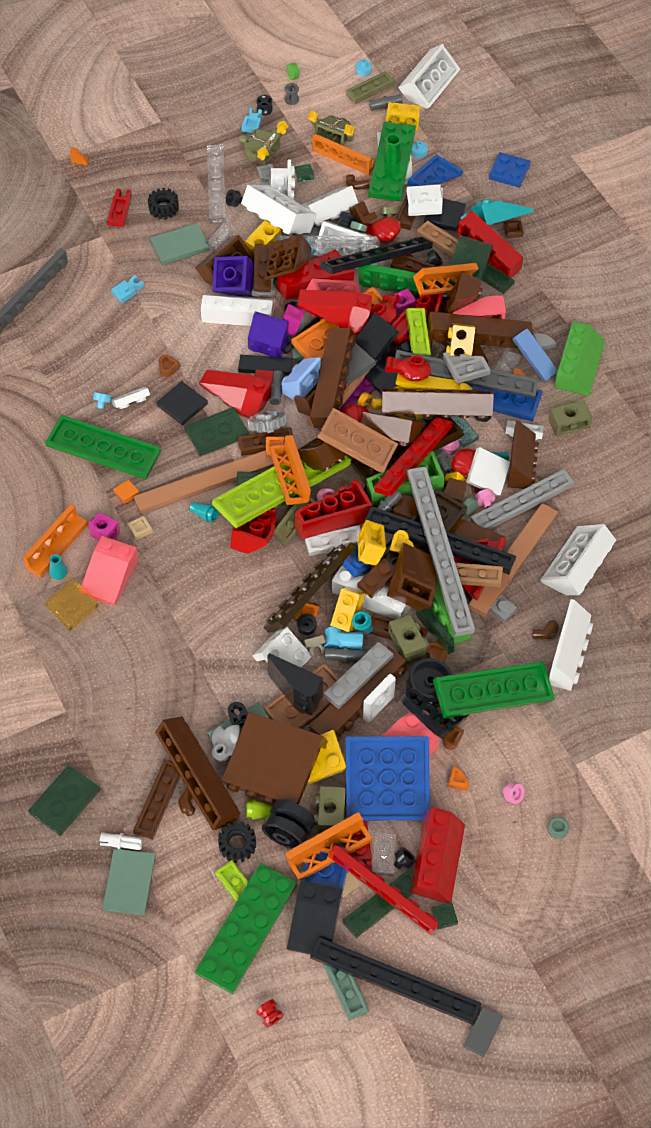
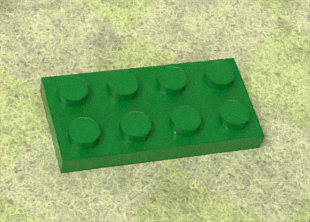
M372 264L358 267L359 285L367 288L375 287L383 291H396L397 293L409 289L415 297H420L413 278L416 274L415 272ZM422 282V285L425 289L427 284Z

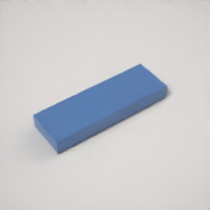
M528 328L512 339L543 383L558 372Z

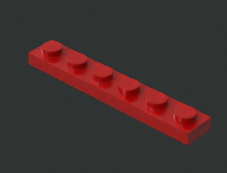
M435 417L374 486L375 492L391 497L408 478L407 470L415 469L453 427L452 422Z
M337 845L332 848L328 857L428 934L432 935L439 925L436 922L437 919L432 914L424 913L419 909V905L412 899L407 900L401 895L402 892L397 887H390L384 882L385 879L376 872L373 874L367 869L368 866L359 859L356 861L352 858L346 848L342 846L339 848Z

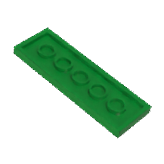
M64 415L60 416L45 441L46 447L145 480L161 454V447Z
M544 661L436 677L433 680L443 718L551 702L555 699Z
M260 863L195 970V974L233 995L294 892L297 882Z

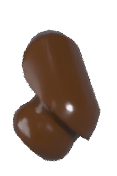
M353 174L346 176V184L352 186L353 189L370 188L369 180L357 181Z
M550 620L544 629H533L532 639H551L558 632V623L555 620Z
M188 788L179 798L178 804L183 814L192 816L195 813V807L192 806L191 799L193 796Z

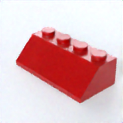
M431 807L424 815L410 889L411 894L447 904L452 902L465 824L452 812Z

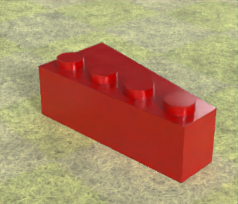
M335 249L308 261L295 272L278 276L277 290L285 300L299 298L300 290H305L312 279L354 281L355 271L350 269L330 274L320 268L322 261L341 257L340 253Z
M358 479L352 481L351 485L339 488L338 492L323 496V499L319 502L314 501L295 511L294 527L301 540L363 523L372 503Z

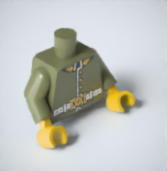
M312 110L309 111L307 119L311 120L315 128L314 134L340 145H344L346 140L348 142L353 141L355 126H350L351 123L345 118L329 115L324 119H318V113Z
M281 121L272 130L263 131L255 129L250 136L242 134L239 143L244 145L245 155L250 162L267 165L281 147L280 134L286 133L288 125L285 121Z

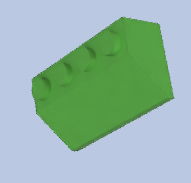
M572 322L554 388L590 396L605 340L591 325Z

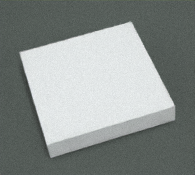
M480 447L476 448L466 482L482 490L490 489L498 497L501 495L510 461Z
M389 674L364 700L363 720L367 723H370L394 698L396 679L392 674Z

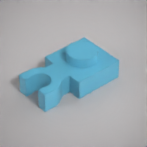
M253 108L249 109V116L245 115L241 127L242 132L252 133L255 129L260 128L262 110L259 109L258 113H253Z
M134 275L129 282L124 280L113 287L111 292L118 300L124 303L136 295V290L142 289L144 283L143 281L138 282L137 276Z

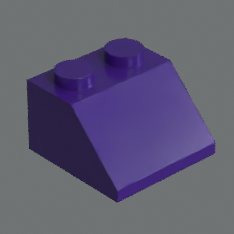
M248 256L214 257L212 291L227 295L252 296L254 262Z
M255 311L248 334V349L270 357H282L284 354L282 349L289 343L288 321Z

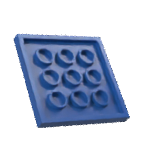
M429 736L346 737V819L359 812L363 821L424 820V815L430 809Z

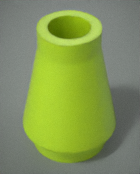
M253 799L246 801L245 817L250 818V820L266 818L270 816L272 804Z

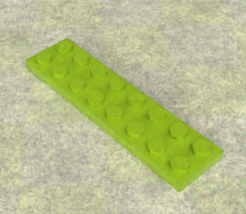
M346 455L343 461L333 463L332 468L326 471L313 470L302 460L301 462L309 486L312 487L351 464V459ZM282 464L280 466V468L284 469L285 471H288L290 469V467L286 466L285 464ZM275 467L213 499L212 505L235 528H238L285 502ZM288 477L284 480L286 483L290 485L294 483V481L289 479ZM292 491L289 493L290 498L297 495Z

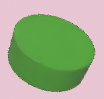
M296 63L287 65V74L291 80L299 77V68Z

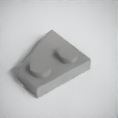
M443 353V360L456 384L490 375L491 370L483 356L460 354V357L449 356V353Z

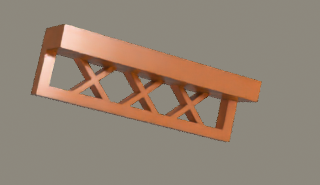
M314 134L312 136V151L367 175H370L373 171L375 159L320 135Z
M476 263L422 268L413 278L420 296L448 293L453 288L448 283L449 279L456 283L462 272L472 276L478 270V266ZM438 281L443 284L442 288L438 287L435 282ZM422 282L430 286L429 289L424 290Z
M293 435L285 436L284 445L270 446L269 451L286 505L308 503L311 491L294 437ZM284 451V452H285V456L282 458L281 456L277 455L275 452ZM282 464H285L286 466L290 467V469L288 471H285L284 469L280 468V466ZM288 477L289 479L293 480L294 483L290 485L286 483L284 480ZM292 491L298 494L299 497L290 498L289 493Z
M70 504L23 556L26 569L40 578L49 570L50 557L55 554L61 556L88 526V521L77 515L74 505Z
M358 812L287 851L285 856L287 863L300 882L302 879L315 874L317 871L335 862L328 856L336 843H347L345 848L352 853L373 840L364 826L363 818ZM360 830L365 836L360 841L351 840L353 834ZM320 852L328 853L327 859L323 862L315 860L316 855ZM302 862L310 863L308 870L300 874L296 866Z

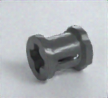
M289 83L285 86V102L289 105H295L299 102V96L297 95L299 87L297 84Z

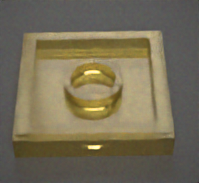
M74 579L44 604L69 631L75 628L99 606Z

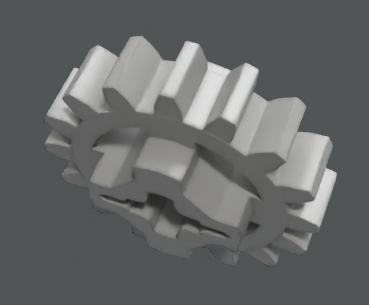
M262 410L255 414V416H250L247 419L248 428L259 433L274 432L280 426L287 424L286 413L278 412L277 410Z

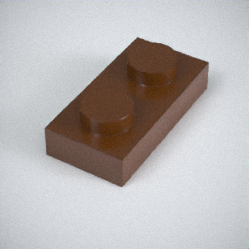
M383 559L357 583V587L370 598H373L391 581L395 567Z

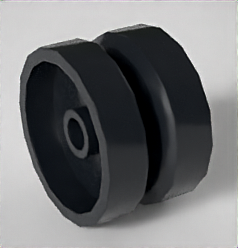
M426 658L419 660L410 671L406 682V690L414 689L418 691L435 708H438L440 704L433 680L436 677L453 674L450 668L438 659Z
M280 799L273 803L270 809V816L266 817L262 825V831L277 844L293 849L307 841V834L312 831L315 825V818L302 806Z

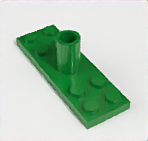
M392 122L383 123L368 198L402 201L416 125Z

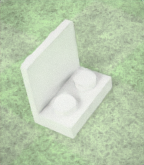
M288 627L277 630L252 655L256 661L265 660L268 663L267 655L271 653L299 667H302L312 657Z

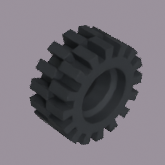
M159 188L157 192L152 191L148 198L150 214L155 218L158 216L159 219L164 217V220L167 219V216L172 218L179 210L177 194L174 191L171 192L169 188L167 191L165 188H162L161 191ZM161 202H167V203H168V204H166V205H159V203H161Z
M233 821L234 825L228 823L227 828L223 826L221 829L222 833L219 832V850L224 858L227 857L228 861L234 859V863H238V859H241V862H244L246 857L247 859L251 858V854L255 852L256 835L249 824L245 826L242 821L240 824H237V821ZM233 836H242L245 839L244 846L241 848L231 847L229 841Z

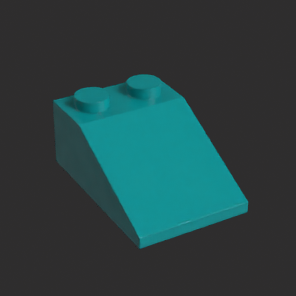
M491 199L477 201L475 206H471L472 211L488 225L534 212L533 208L501 201H492Z

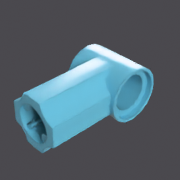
M336 627L325 629L324 650L325 647L336 649L347 647V649L362 650L363 632H347Z

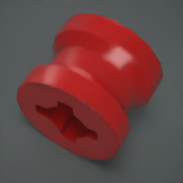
M274 999L265 1002L256 1010L257 1015L263 1018V1024L266 1028L276 1024L284 1016L283 1012L277 1009V1003Z

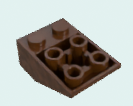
M303 234L272 243L264 277L265 280L295 272L310 260L312 248Z
M402 543L386 596L419 611L431 607L436 591L437 576L431 555L406 543Z

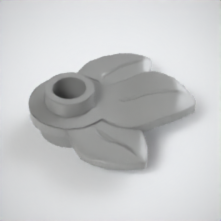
M239 725L229 726L225 730L218 726L213 732L212 743L214 747L212 755L217 761H227L231 758L241 733Z

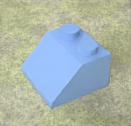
M319 357L307 358L296 364L290 375L285 376L282 380V394L294 400L296 395L305 398L318 382L321 359Z

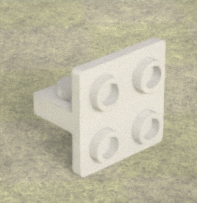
M288 160L287 168H271L270 186L294 200V190H291V188H295V178L291 177L294 176V166H291V160Z
M441 184L407 187L409 216L442 214L443 188H441Z

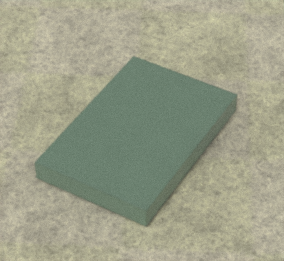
M198 223L150 238V242L161 265L210 250Z
M121 849L113 850L102 907L103 911L145 916L156 859L155 853Z

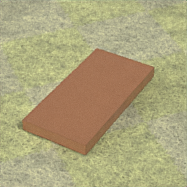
M335 408L330 412L317 438L382 474L398 443Z
M325 663L312 671V673L323 677V698L313 715L300 713L284 694H281L263 709L270 719L303 729L331 704L324 697V693L340 678Z

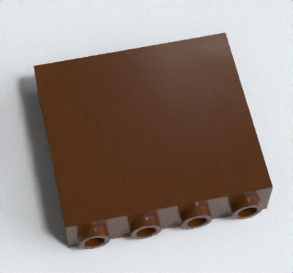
M249 712L222 781L227 785L226 788L231 791L238 792L242 790L245 791V795L255 799L257 796L264 798L263 801L272 805L276 800L280 799L299 805L320 749H325L328 741L322 735Z

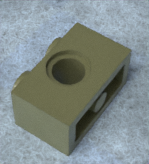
M585 400L551 408L548 420L555 435L559 436L590 428L592 415Z
M411 614L389 622L388 633L398 653L407 662L426 656V649L428 647L425 636H421L419 632L418 622L413 620Z
M320 787V794H316L315 806H319V813H315L314 816L315 825L318 826V833H322L344 820L345 788ZM332 808L335 811L328 813L325 809Z

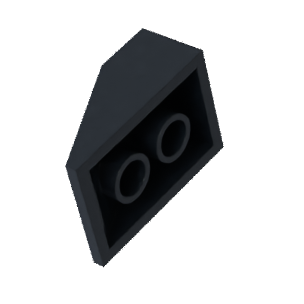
M408 340L393 347L365 376V379L381 395L382 388L398 386L396 385L398 373L386 372V361L388 357L395 358L397 350L411 353V346Z
M269 653L267 655L269 677L294 708L300 713L313 715L323 698V677Z
M300 881L287 950L311 955L318 937L333 942L343 899V889Z

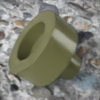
M382 207L381 215L393 217V215H398L397 207Z

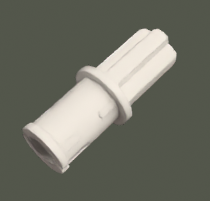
M102 832L100 836V841H102L100 846L141 850L143 844L141 838L124 836V833L118 835Z

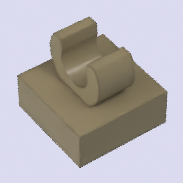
M324 635L302 640L303 646L305 648L309 647L308 652L311 656H314L313 649L315 647L319 648L320 653H324V647L321 645L325 643Z

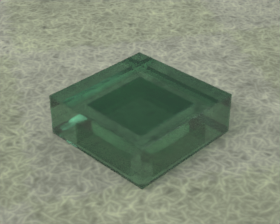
M310 164L294 167L298 182L314 179V173Z
M452 902L431 908L433 916L437 919L436 922L439 923L437 930L458 925Z

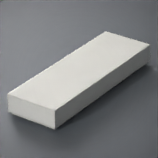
M360 525L306 538L305 543L309 556L326 553L330 548H336L340 544L345 545L351 542L354 546H357V536L361 531Z

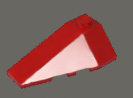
M300 290L297 306L314 316L319 315L331 325L334 323L341 328H351L352 333L358 335L367 324L372 295L353 291Z
M206 370L199 382L200 386L212 395L218 396L223 400L224 404L230 405L236 410V413L246 418L261 412L271 396V381L254 375Z
M277 506L238 528L234 527L230 548L249 554L268 545L275 533Z

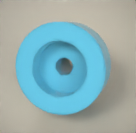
M361 59V61L357 62L356 73L358 75L368 76L371 73L372 65L369 61Z
M417 141L413 144L411 151L413 157L424 158L427 156L428 146L425 143Z
M94 392L93 399L98 400L97 408L104 409L105 402L111 403L112 395Z

